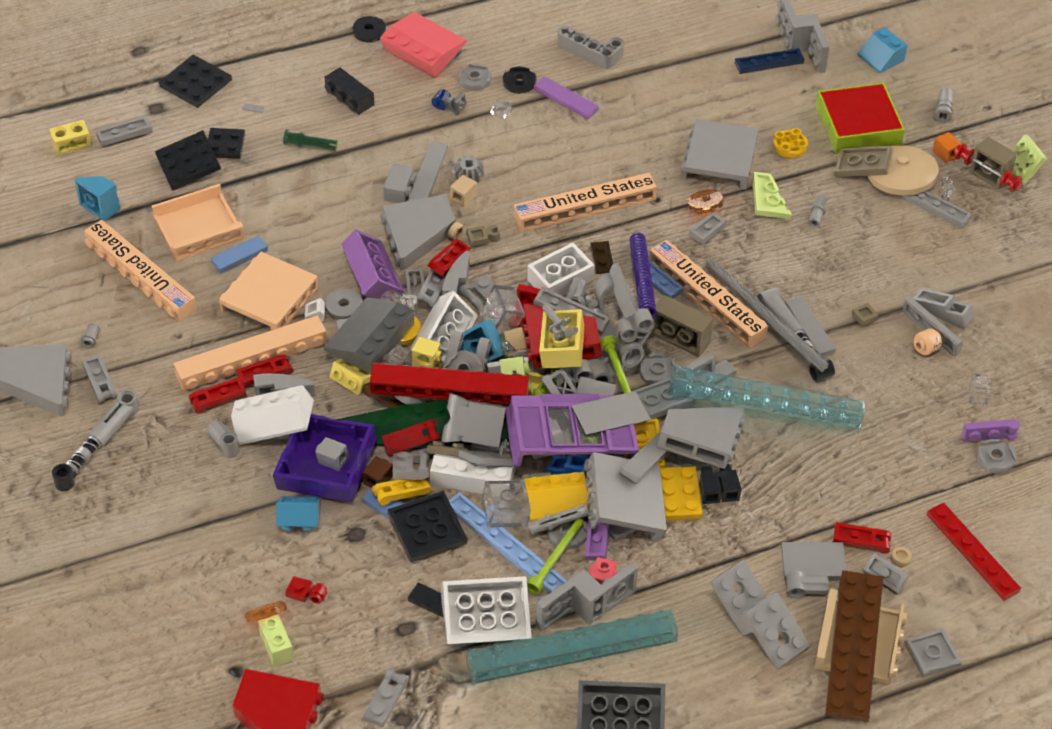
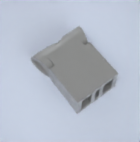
M449 393L447 409L450 413V419L443 427L441 441H464L499 447L505 406L467 400L456 394Z

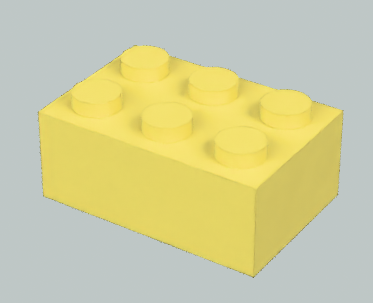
M582 309L554 311L560 319L564 318L565 321H567V317H570V324L564 328L571 327L573 331L574 326L578 328L577 334L559 340L554 338V332H549V326L554 323L543 311L539 351L542 368L581 367L585 327Z

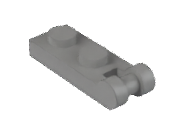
M431 269L417 295V301H423L432 308L443 288L447 273L440 276Z
M100 354L81 360L98 403L104 402V399L110 397L111 399L117 398L116 389Z
M390 668L387 670L380 687L363 715L364 721L382 728L384 727L408 683V675H399ZM392 681L398 683L396 687L391 685Z

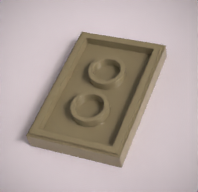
M892 146L840 149L834 172L835 177L888 174L893 153Z

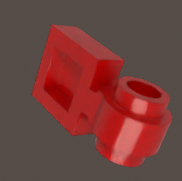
M295 576L292 577L285 591L288 598L306 602L307 597H309L316 604L324 601L328 593L327 587L324 584L316 583V585H313L312 581Z

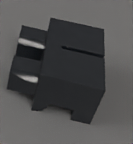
M727 464L725 469L719 467L718 472H713L710 466L701 468L699 487L701 488L702 505L720 503V500H722V503L740 501L741 485L736 470H732L730 464Z

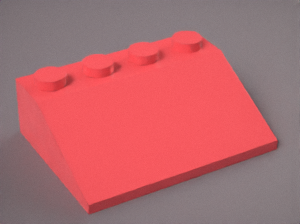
M416 12L392 24L380 37L384 50L435 78L438 77L467 42L466 39Z

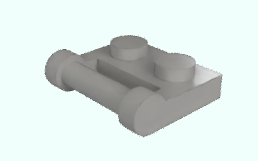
M486 275L468 285H462L459 289V293L462 296H466L478 308V312L481 315H486L508 302V297ZM472 292H475L485 303H482Z
M420 450L418 453L399 452L398 454H393V480L426 479L429 476V469L427 467L429 453L426 450ZM413 463H419L418 469H413Z

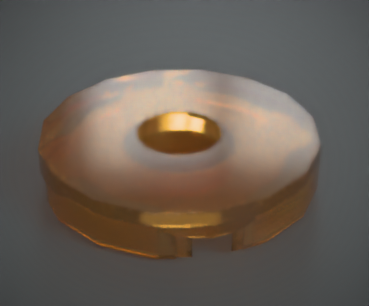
M714 189L696 192L688 199L689 209L691 211L694 210L698 214L712 213L716 211L715 208L718 206L719 208L723 206V194Z
M284 601L266 604L264 607L246 612V621L254 622L277 615L287 610Z

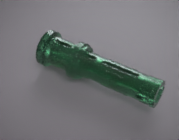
M285 129L283 136L284 145L290 143L298 145V147L306 145L336 151L337 146H331L330 144H338V140L308 136L302 131L296 133L291 132L289 129Z

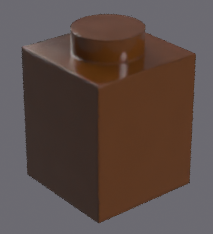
M375 456L363 471V484L372 488L376 484L390 481L393 477V464L387 459Z

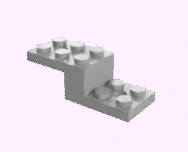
M780 0L777 3L778 15H776L775 19L776 24L780 26L781 36H784L785 46L789 50L799 48L801 52L809 51V55L813 57L814 67H817L819 73H825L830 47L816 14L796 16L790 1Z
M744 559L709 582L742 636L753 632L775 668L781 667L810 646L778 592L766 595ZM735 583H738L741 586L742 590L740 594H737L734 591ZM780 633L786 638L784 645L778 640Z
M633 563L627 567H622L616 575L605 579L601 585L585 569L573 574L563 585H558L553 592L538 600L536 605V627L542 632L571 610H574L587 624L591 625L636 592L638 568Z

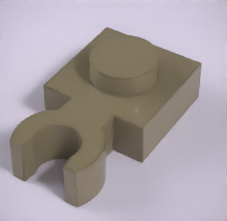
M497 225L490 226L488 229H485L484 226L466 229L471 247L488 244L489 239H500Z

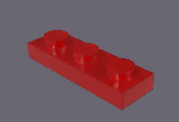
M456 238L431 259L427 266L435 273L443 276L450 270L454 262L465 251H470L471 248Z

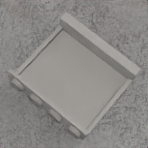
M696 119L695 126H691L690 130L692 138L689 137L687 142L689 150H685L684 160L686 162H682L681 172H684L683 180H686L688 172L739 180L740 189L747 190L757 143L758 129Z
M593 452L584 464V470L587 475L585 484L588 487L587 503H589L590 508L588 518L591 520V529H595L597 524L602 522L650 532L651 540L659 542L667 531L659 465H655L644 477L635 483L620 473L621 468L630 459Z

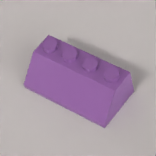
M355 229L341 245L345 256L349 260V266L356 276L355 279L359 283L361 293L366 298L375 299L391 297V293H394V296L402 294L404 290L381 240Z

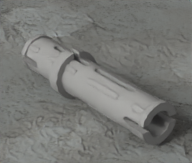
M584 503L583 505L550 516L547 514L544 518L528 522V525L533 535L546 529L553 530L555 526L588 516L589 511L586 503Z

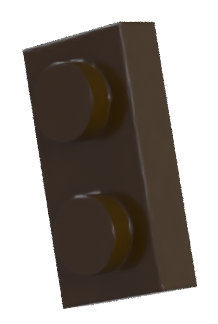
M609 241L590 242L595 273H609L613 265Z

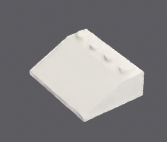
M526 576L442 582V609L447 645L532 639Z

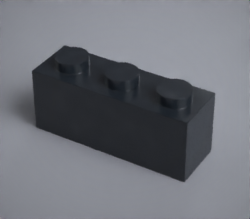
M341 67L324 76L326 91L334 95L340 102H343L358 115L375 105L374 92Z

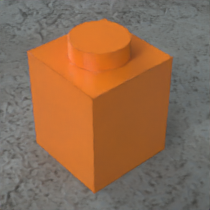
M948 132L935 138L933 152L942 161L948 163L955 159L954 150L961 143Z

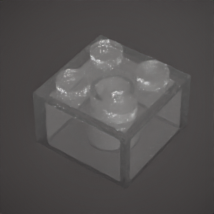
M494 285L479 308V315L482 321L492 319L500 337V333L516 329L525 315L516 291L511 286Z
M525 480L485 481L482 501L487 527H527L531 508Z

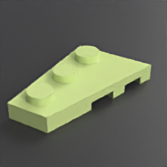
M753 172L752 183L755 215L790 219L792 214L790 210H787L784 198L780 197L778 193L779 188L772 175Z

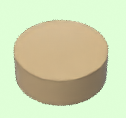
M458 221L450 227L447 236L452 240L459 238L464 230V225Z
M896 547L892 550L890 560L897 567H907L911 562L912 554L905 547Z

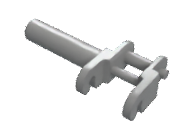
M549 304L543 305V310L554 323L549 326L548 330L551 333H555L554 338L556 340L564 337L566 339L577 334V326H574V331L571 327L564 328L570 324V317L566 318L567 321L564 318L560 319Z
M507 439L499 447L476 443L471 444V451H488L500 453V455L511 452V449H507V446H510V442H507Z

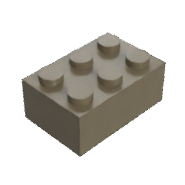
M663 295L656 303L657 313L653 318L655 325L650 334L700 357L711 342L713 318Z

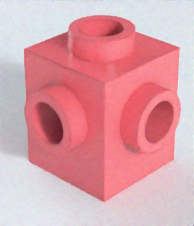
M597 557L595 565L591 564L589 574L600 585L605 579L612 578L618 572L617 562Z

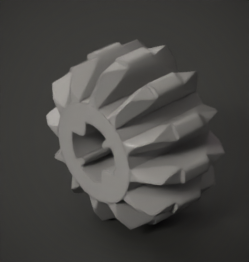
M464 155V158H458L454 165L455 176L459 179L464 175L480 182L481 177L484 175L483 162L479 160V157L473 158L472 155L470 157Z

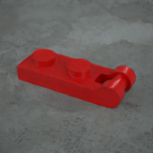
M285 354L236 370L237 376L240 377L244 388L254 385L253 375L255 374L291 375L294 372Z
M240 377L195 391L188 398L194 404L193 409L195 413L200 414L208 408L246 396V390Z
M435 419L383 435L382 439L387 454L391 455L441 438L439 432H436ZM427 428L429 435L423 436L421 430Z
M836 522L833 542H843V545L878 550L880 553L887 554L890 552L889 541H891L892 533L882 529Z

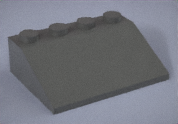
M367 297L323 348L325 351L371 375L373 363H382L414 325V310L399 302Z
M579 680L577 729H665L666 684Z

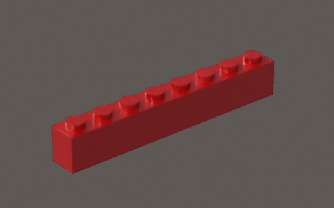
M373 363L370 376L371 394L448 400L449 393H453L467 400L510 405L511 396H528L529 376L520 374L510 375L461 369L450 370L426 368L424 366L414 367Z

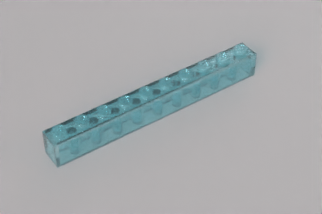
M675 365L672 366L668 393L861 430L865 415L864 401Z
M671 609L659 610L655 613L639 614L627 619L620 618L612 622L597 623L593 626L577 627L568 631H557L544 636L537 635L533 638L518 639L505 644H494L491 647L474 648L471 651H466V664L471 682L476 684L677 642L678 627Z

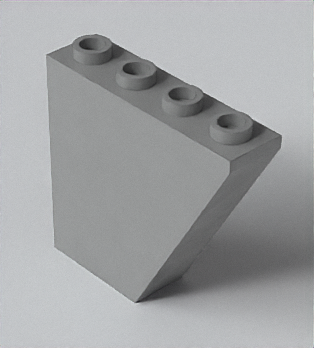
M446 194L383 206V213L380 214L382 225H386V237H390V249L395 252L393 253L395 264H399L400 270H405L448 238V231L455 223V217Z
M66 344L0 347V391L56 415L64 416L65 408H68L66 393H69V382L67 378L71 376L68 364L72 362L71 352L67 351Z
M744 408L669 409L656 447L725 469L727 462H732L745 420V416H742Z

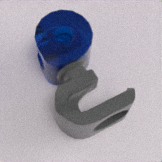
M440 89L431 100L432 105L439 110H445L449 106V109L456 116L466 106V98L463 92H460L454 98L451 97L447 90Z

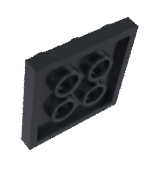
M193 54L161 79L159 87L199 108L232 81V75Z
M203 130L154 151L172 191L221 169Z
M444 491L388 509L387 514L410 562L467 544L468 539Z

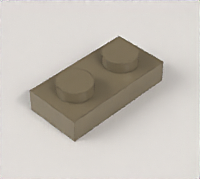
M434 440L433 443H429L427 446V453L449 456H459V450H469V447H464V443L453 442L452 445H445V442Z

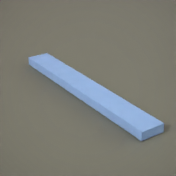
M458 492L449 499L458 519L529 578L539 573L545 562L462 493ZM552 568L543 580V589L550 594L558 585H563L567 580Z

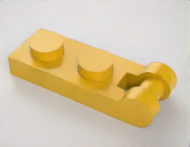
M400 479L376 484L372 487L371 491L374 496L378 497V502L385 506L391 501L428 494L431 491V486L426 479Z

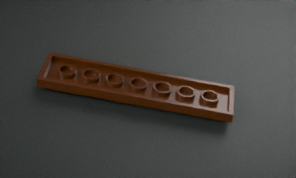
M842 570L825 716L867 723L869 721L884 578L882 576Z

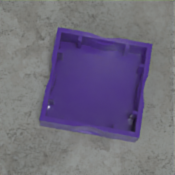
M311 414L306 431L290 434L288 444L282 452L273 473L276 488L352 503L362 479L363 471L367 466L377 440L374 425L349 420H333L325 416ZM325 437L343 443L347 447L349 458L340 471L318 463L316 448Z

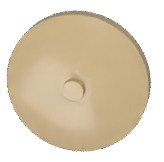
M892 146L893 153L888 174L867 175L869 181L876 188L886 193L915 195L925 192L936 183L939 167L934 157L922 149L911 146Z

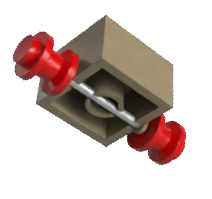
M985 138L975 149L968 150L965 143L959 144L955 148V159H964L965 165H969L972 162L970 173L999 190L1007 185L1010 192H1015L1022 187V177L1012 176L1017 153L992 138Z

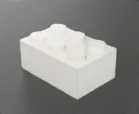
M571 243L527 266V280L535 288L541 289L544 287L563 296L567 294L573 278H581L587 281V283L593 281L595 265L574 243Z

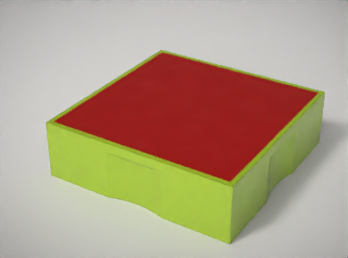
M884 82L818 91L816 109L828 131V138L835 154L844 148L902 145L905 128Z

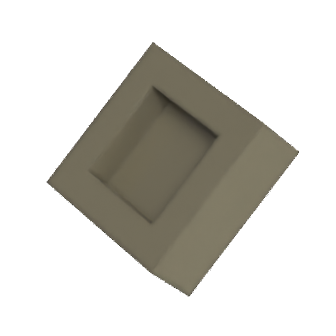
M869 303L852 309V315L861 326L878 320V314Z

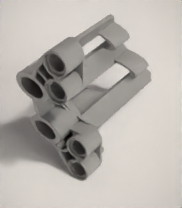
M615 263L611 266L610 272L603 274L596 284L595 296L598 305L595 308L599 309V313L608 316L602 300L605 293L609 289H613L624 318L617 323L616 327L609 321L602 335L599 334V338L601 340L605 336H614L617 343L615 351L623 369L624 367H634L641 362L644 357L642 345L652 332L655 324L647 308L637 309L619 264ZM602 349L603 357L588 360L582 359L581 367L563 368L576 390L580 376L612 383V377L616 372L608 352ZM560 374L555 377L558 387L564 388L565 378Z

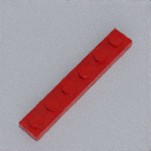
M944 502L928 510L927 516L1003 601L1020 593L1021 587Z

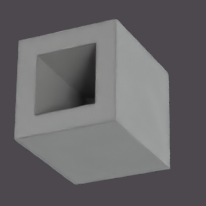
M327 437L316 448L318 463L340 471L349 458L345 444Z

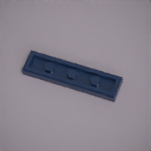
M796 48L736 58L735 65L739 74L804 64L805 59L800 49Z

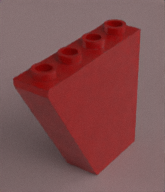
M524 304L525 312L521 314L523 324L527 323V325H523L525 336H529L525 340L527 349L531 348V350H527L529 362L533 361L534 369L542 368L539 351L544 310L540 306ZM583 315L585 327L582 359L588 360L603 357L596 317Z
M245 669L232 704L234 716L248 729H310L311 725L316 723L318 711L316 710L318 705H322L324 693L321 692L320 683Z

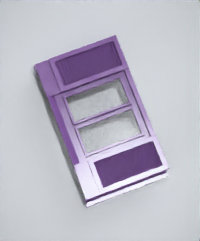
M541 394V396H511L509 407H505L513 466H521L523 455L592 454L597 452L602 454H629V459H631L639 451L634 424L586 435L572 405L616 395Z

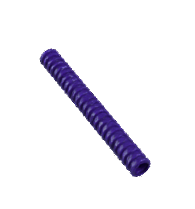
M636 232L630 236V248L639 309L647 308L653 319L656 316L657 310L646 237L644 234Z

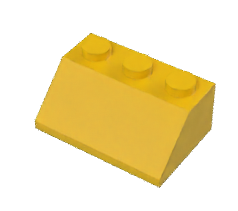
M584 472L524 478V494L530 522L544 518L547 514L550 516L583 505L584 503H586L588 511H590L589 503H587L588 488L585 484Z

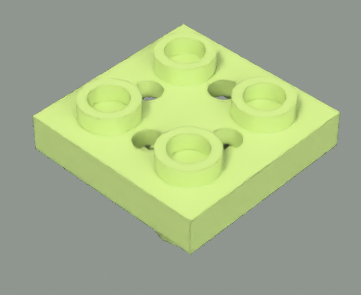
M1024 135L1012 149V151L1017 153L1012 174L1015 177L1021 176L1023 185L1031 179L1047 160L1046 156L1028 135Z

